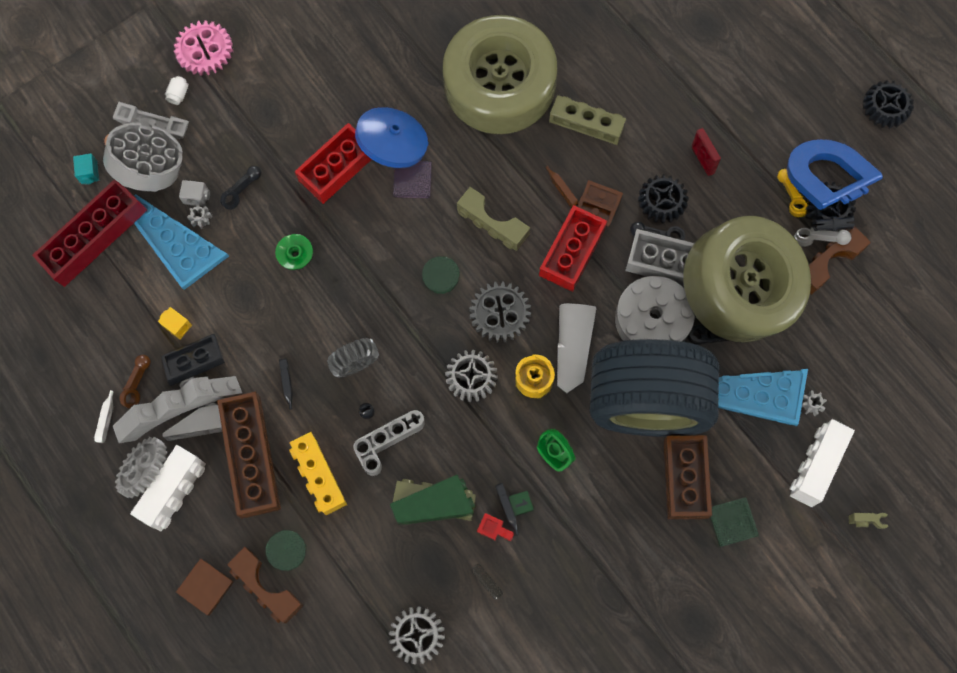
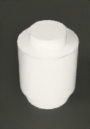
M179 76L171 78L165 93L168 102L179 105L183 101L188 88L184 78Z

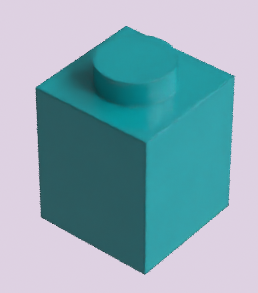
M92 154L73 156L75 177L81 184H92L95 181H99L98 163Z

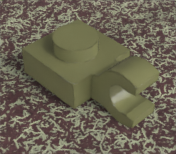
M853 513L849 515V524H856V527H869V524L872 523L878 529H885L888 525L881 524L879 519L887 517V514Z

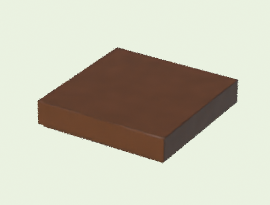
M200 558L176 593L209 616L231 587L233 581Z

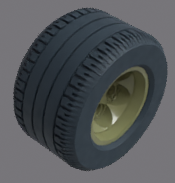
M636 339L606 345L593 357L590 414L598 426L614 432L631 435L667 437L703 433L710 430L716 424L719 406V363L717 358L706 348L681 341Z

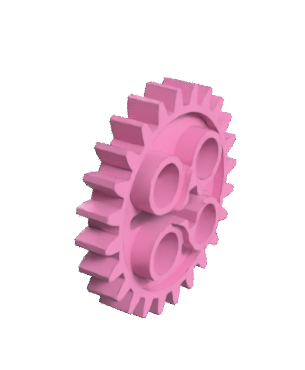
M205 20L204 24L201 25L200 21H198L197 26L191 23L190 29L184 27L185 33L179 32L181 38H176L177 43L174 44L176 49L174 53L178 63L180 62L181 67H185L187 72L191 70L193 75H195L198 71L200 76H202L203 72L206 71L207 75H209L210 70L217 73V67L223 69L222 63L228 64L226 58H231L230 53L233 52L231 47L233 44L229 33L227 34L226 29H222L220 24L215 26L212 21L208 25L207 20ZM197 36H200L210 56V60H207L197 40Z

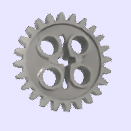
M149 437L148 440L144 439L142 443L139 442L137 448H132V453L127 454L128 458L122 461L124 464L119 467L121 471L116 475L118 477L115 481L117 484L115 488L118 489L117 492L127 498H133L134 495L138 497L140 492L144 493L145 487L150 488L151 481H156L155 476L159 475V469L164 467L162 462L166 460L164 456L167 454L165 450L167 446L164 445V442L155 437Z

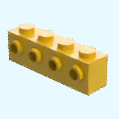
M312 432L291 441L290 445L292 448L289 451L293 459H298L300 466L297 468L301 476H306L309 482L306 484L310 495L314 494L317 499L314 504L318 512L322 511L325 515H328L346 506L347 503Z

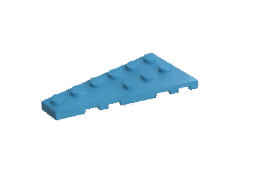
M136 194L134 195L147 209L134 222L135 226L183 290L229 257L227 253L215 247L212 243L206 241L178 221H175L164 212H161Z
M808 369L719 377L718 408L797 426L800 419Z

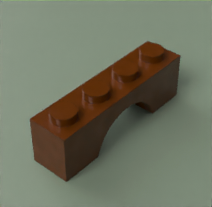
M855 226L849 231L851 241L848 244L840 245L837 242H830L825 247L827 250L823 254L818 252L812 258L813 262L809 265L811 295L830 278L828 272V261L830 259L845 257L853 260L871 243Z
M244 547L227 564L231 568L229 573L237 580L240 578L245 583L243 587L250 594L254 592L259 597L256 601L264 609L268 607L272 611L270 615L276 622L280 623L282 621V623H287L304 606L288 590L280 593H269L263 588L259 579L262 562L248 548Z

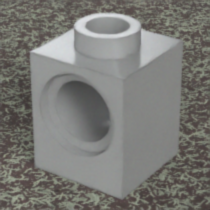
M182 180L179 198L185 205L197 206L199 204V206L205 207L206 200L210 198V190L204 182Z

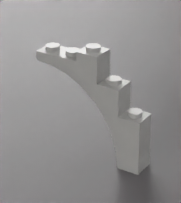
M236 376L208 379V377L193 378L180 390L162 392L151 403L134 405L113 425V429L119 443L136 441L154 427L177 415L220 399L241 395L242 391Z

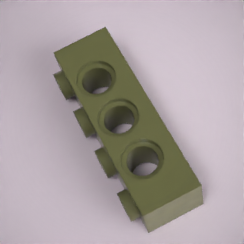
M557 95L550 112L549 122L618 145L625 127L626 118L620 114H612L602 108H594L584 102H576L569 97ZM572 111V112H574L575 114H572V115H571V114H568L567 112ZM585 117H589V118H591L592 120H586V119H584V118H585ZM602 123H607L609 126H603Z

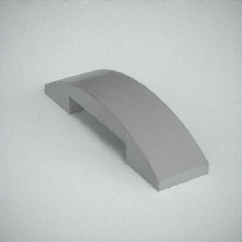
M118 102L113 115V119L122 124L141 123V126L150 128L153 125L165 130L174 138H184L189 124L187 120L172 116L169 119L137 110L136 106Z

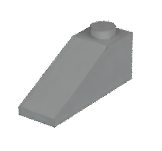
M209 403L205 407L197 409L162 433L163 438L171 441L222 432L217 403Z

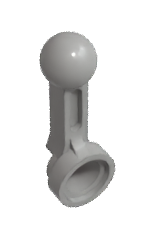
M801 228L795 233L794 238L803 247L811 245L814 240L837 242L840 245H846L851 241V234L847 230L814 231V228H811V230Z

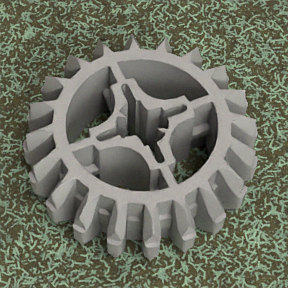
M465 350L463 357L458 353V360L452 358L451 362L453 365H447V369L450 371L445 372V375L450 378L446 379V384H451L449 390H455V397L461 393L460 400H464L465 396H468V402H471V397H475V400L479 401V395L485 399V391L491 394L492 389L490 387H496L494 381L498 379V376L495 375L497 368L493 367V361L488 362V355L482 358L483 352L481 351L477 356L475 355V350L471 351L472 355H468V352ZM469 363L467 369L460 370V372H458V369L462 365ZM475 363L483 366L487 374L483 373V371H478L475 368ZM473 368L474 376L472 379V383L470 384L469 376L471 373V369ZM456 378L467 382L468 389L460 386ZM486 380L481 387L474 389V385L477 382Z
M411 607L409 608L410 615H407L403 610L401 612L404 616L403 619L399 616L395 617L399 624H391L393 628H396V632H389V635L395 636V639H391L389 642L390 644L397 643V646L393 647L392 650L394 652L399 649L401 650L398 654L399 658L406 654L405 662H408L410 657H413V664L417 663V658H420V662L423 664L425 663L424 656L432 660L431 652L436 655L439 654L434 649L436 645L440 648L443 647V644L438 643V639L443 640L445 636L439 635L438 632L444 631V627L437 628L441 620L433 621L436 617L435 613L428 617L429 609H425L424 614H421V607H417V613H414ZM416 618L427 620L432 628L420 629ZM410 620V632L400 636L402 627ZM415 627L419 630V633L427 632V634L419 637V645L415 638H407L415 634ZM430 635H434L432 644L424 651L423 640ZM402 642H414L417 653H411L406 650Z

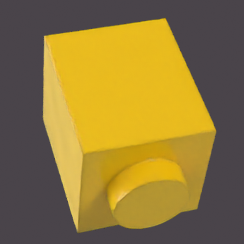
M171 307L160 315L158 321L162 327L179 340L192 326L185 317Z

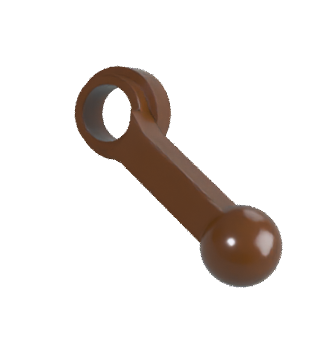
M142 354L136 357L135 367L126 386L122 389L124 391L120 394V402L126 408L138 405L140 401V394L136 388L145 369L150 366L151 361L147 355ZM130 393L131 399L129 402H126V396Z

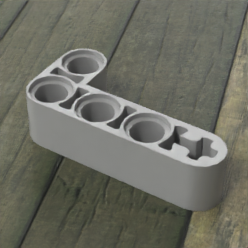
M410 411L355 441L354 451L368 475L376 476L382 470V464L377 453L423 429L425 420L420 411ZM416 417L419 423L415 424L413 422V418ZM406 421H407V424L409 425V428H410V429H408V430H407L406 424L404 423V422H406ZM397 426L404 428L400 434H395L393 430ZM380 435L386 436V440L383 443H377L376 438ZM361 445H368L366 452L360 453L358 451ZM370 462H377V467L374 470L367 469V465Z

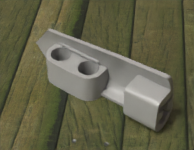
M570 303L559 306L557 386L566 393L584 382L596 313L595 306Z

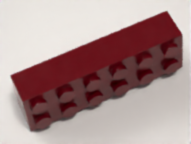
M114 179L32 256L53 280L65 287L137 221L147 209L126 187Z

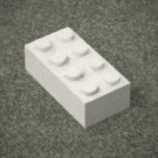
M833 419L817 429L814 435L816 441L813 445L809 446L806 452L808 458L805 462L801 463L798 469L800 475L797 479L793 480L790 486V490H792L790 497L810 507L822 502L855 430Z
M178 445L175 446L163 464L164 467L159 470L160 474L155 476L156 481L151 482L150 488H147L131 512L132 516L161 532L169 526L171 516L181 508L183 498L192 491L194 481L203 474L204 466L206 465L198 457Z

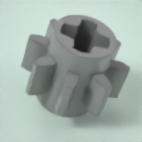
M197 204V207L190 208L191 215H188L187 218L191 221L193 227L198 225L202 229L203 226L210 225L209 218H212V215L208 212L209 210L206 206L202 208Z
M811 390L809 396H803L805 402L802 403V407L806 410L805 414L813 412V415L816 416L818 410L821 412L825 410V407L822 405L827 400L822 398L821 392L814 394L813 390Z

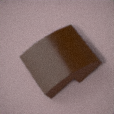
M588 180L577 207L607 220L606 226L610 227L623 193Z

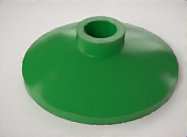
M291 234L279 241L275 254L281 266L290 270H298L305 267L311 261L313 247L306 237L299 234ZM294 252L299 253L296 257H293L292 254Z

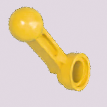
M787 169L780 170L777 178L784 184L792 200L789 206L790 214L795 217L805 216L807 214L805 209L809 205L802 199L803 196L790 182ZM801 204L804 208L798 209L794 205Z

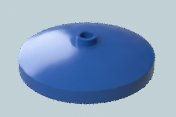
M381 107L365 112L359 118L355 129L356 141L361 150L375 162L388 167L406 168L413 166L424 157L428 147L427 134L421 124L407 113L393 108Z

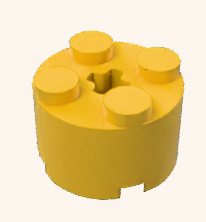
M532 355L525 357L516 367V387L527 397L541 398L553 386L554 368L551 362L544 356ZM535 374L538 375V378H535V379H532V378H531V377L534 376Z

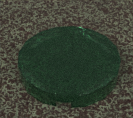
M437 256L425 264L422 278L428 289L435 293H447L452 291L459 282L460 272L457 264L452 259L445 256Z
M283 530L275 533L267 543L266 556L268 562L276 569L291 571L298 568L305 559L306 544L298 533Z

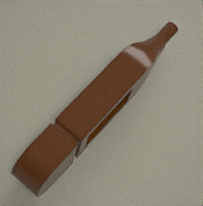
M547 166L546 169L557 190L571 208L573 205L577 206L579 204L577 198L571 193V190L559 174L553 172Z

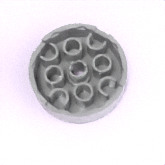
M127 123L114 128L109 133L105 145L103 163L110 176L121 183L122 186L141 191L156 192L171 186L176 181L182 163L183 151L179 142L165 130L153 125L150 128L141 126V123Z
M648 276L634 281L624 290L617 305L615 323L623 341L662 339L684 342L692 329L695 314L690 308L684 288L680 284L666 277ZM650 314H656L659 316V319L652 318Z

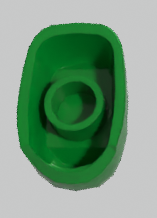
M548 429L540 435L536 448L542 458L554 470L563 471L575 461L576 457L573 449L559 431Z

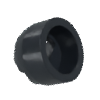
M363 403L359 407V414L363 419H370L374 416L375 410L370 403ZM369 407L371 408L370 410L364 411L363 413L361 412V410H364Z

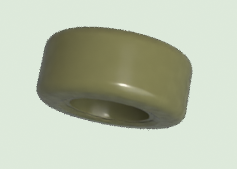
M492 15L470 22L453 36L443 58L444 91L451 109L465 124L485 133L510 134L530 127L546 113L555 95L558 64L554 48L548 37L538 27L518 17ZM498 59V62L493 65H490L487 62L490 60ZM506 59L515 62V64L508 66L504 62ZM478 68L488 71V75L483 78H477L476 71ZM522 71L524 73L523 81L513 79L512 74ZM491 83L495 86V90L486 89L484 86ZM505 85H510L513 88L511 90L502 91V87Z
M741 216L730 219L709 230L695 242L685 261L683 284L690 308L697 319L709 331L726 340L752 342L780 333L800 318L809 300L811 274L803 249L793 235L784 227L764 217ZM741 255L745 257L744 267L738 265L735 256ZM753 264L756 266V268L758 269L759 272H757V271L753 268ZM730 269L735 272L733 280L730 277ZM760 279L763 282V289L759 286ZM734 286L741 291V295L737 293ZM749 292H754L759 298L758 303L751 304L749 302Z

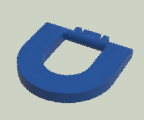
M812 140L797 146L790 154L787 164V175L790 182L819 210L840 200L847 204L849 201L869 192L867 186L881 180L883 177L879 170L854 149L831 140ZM817 160H829L840 165L857 181L836 192H832L810 171L808 165Z

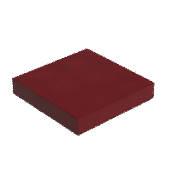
M701 128L697 130L691 148L706 174L711 176L715 174L721 157L705 130Z

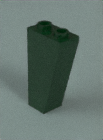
M458 475L390 504L399 525L474 515L472 509L476 508L472 498H467L465 494L467 486L464 479L459 480Z

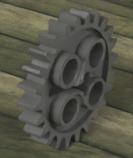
M502 281L501 286L494 282V287L487 284V290L480 288L481 295L475 293L477 300H471L473 306L469 308L470 312H473L470 314V319H475L472 322V326H477L476 332L483 331L482 337L489 335V341L496 337L497 343L500 338H503V341L506 342L507 337L514 340V334L521 336L520 329L526 330L524 324H529L530 320L527 318L531 317V312H528L531 309V305H525L529 299L523 298L525 292L518 293V286L512 289V283L505 287L504 281ZM497 296L500 298L501 311L503 312V322L505 325L504 328H502L500 324V316L496 300ZM505 299H511L513 303L507 305L503 301ZM486 302H493L494 306L488 308L484 304ZM513 316L516 318V321L510 323L506 319ZM491 319H494L498 323L494 326H491L487 322Z

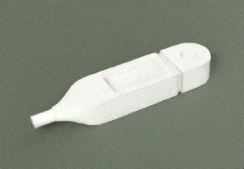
M110 390L108 398L102 405L95 433V442L104 443L106 440L113 412L112 396L114 391Z

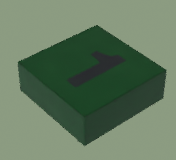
M528 491L508 497L515 516L534 510Z

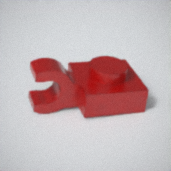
M486 513L477 530V533L495 541L497 536H500L511 542L514 536V532L502 528L504 523L502 520Z

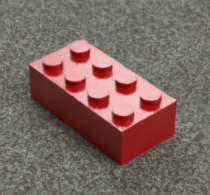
M348 123L295 171L298 181L324 204L372 159L361 150L356 141L355 128Z
M573 205L540 267L539 276L573 292L606 229L607 220Z

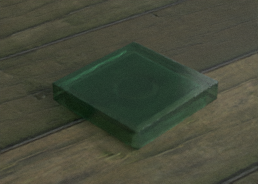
M746 497L712 507L710 520L719 547L759 536Z

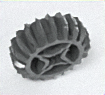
M361 338L360 340L349 342L332 352L327 360L328 367L336 377L351 376L369 367L370 364H373L378 359V348L373 340L369 338Z

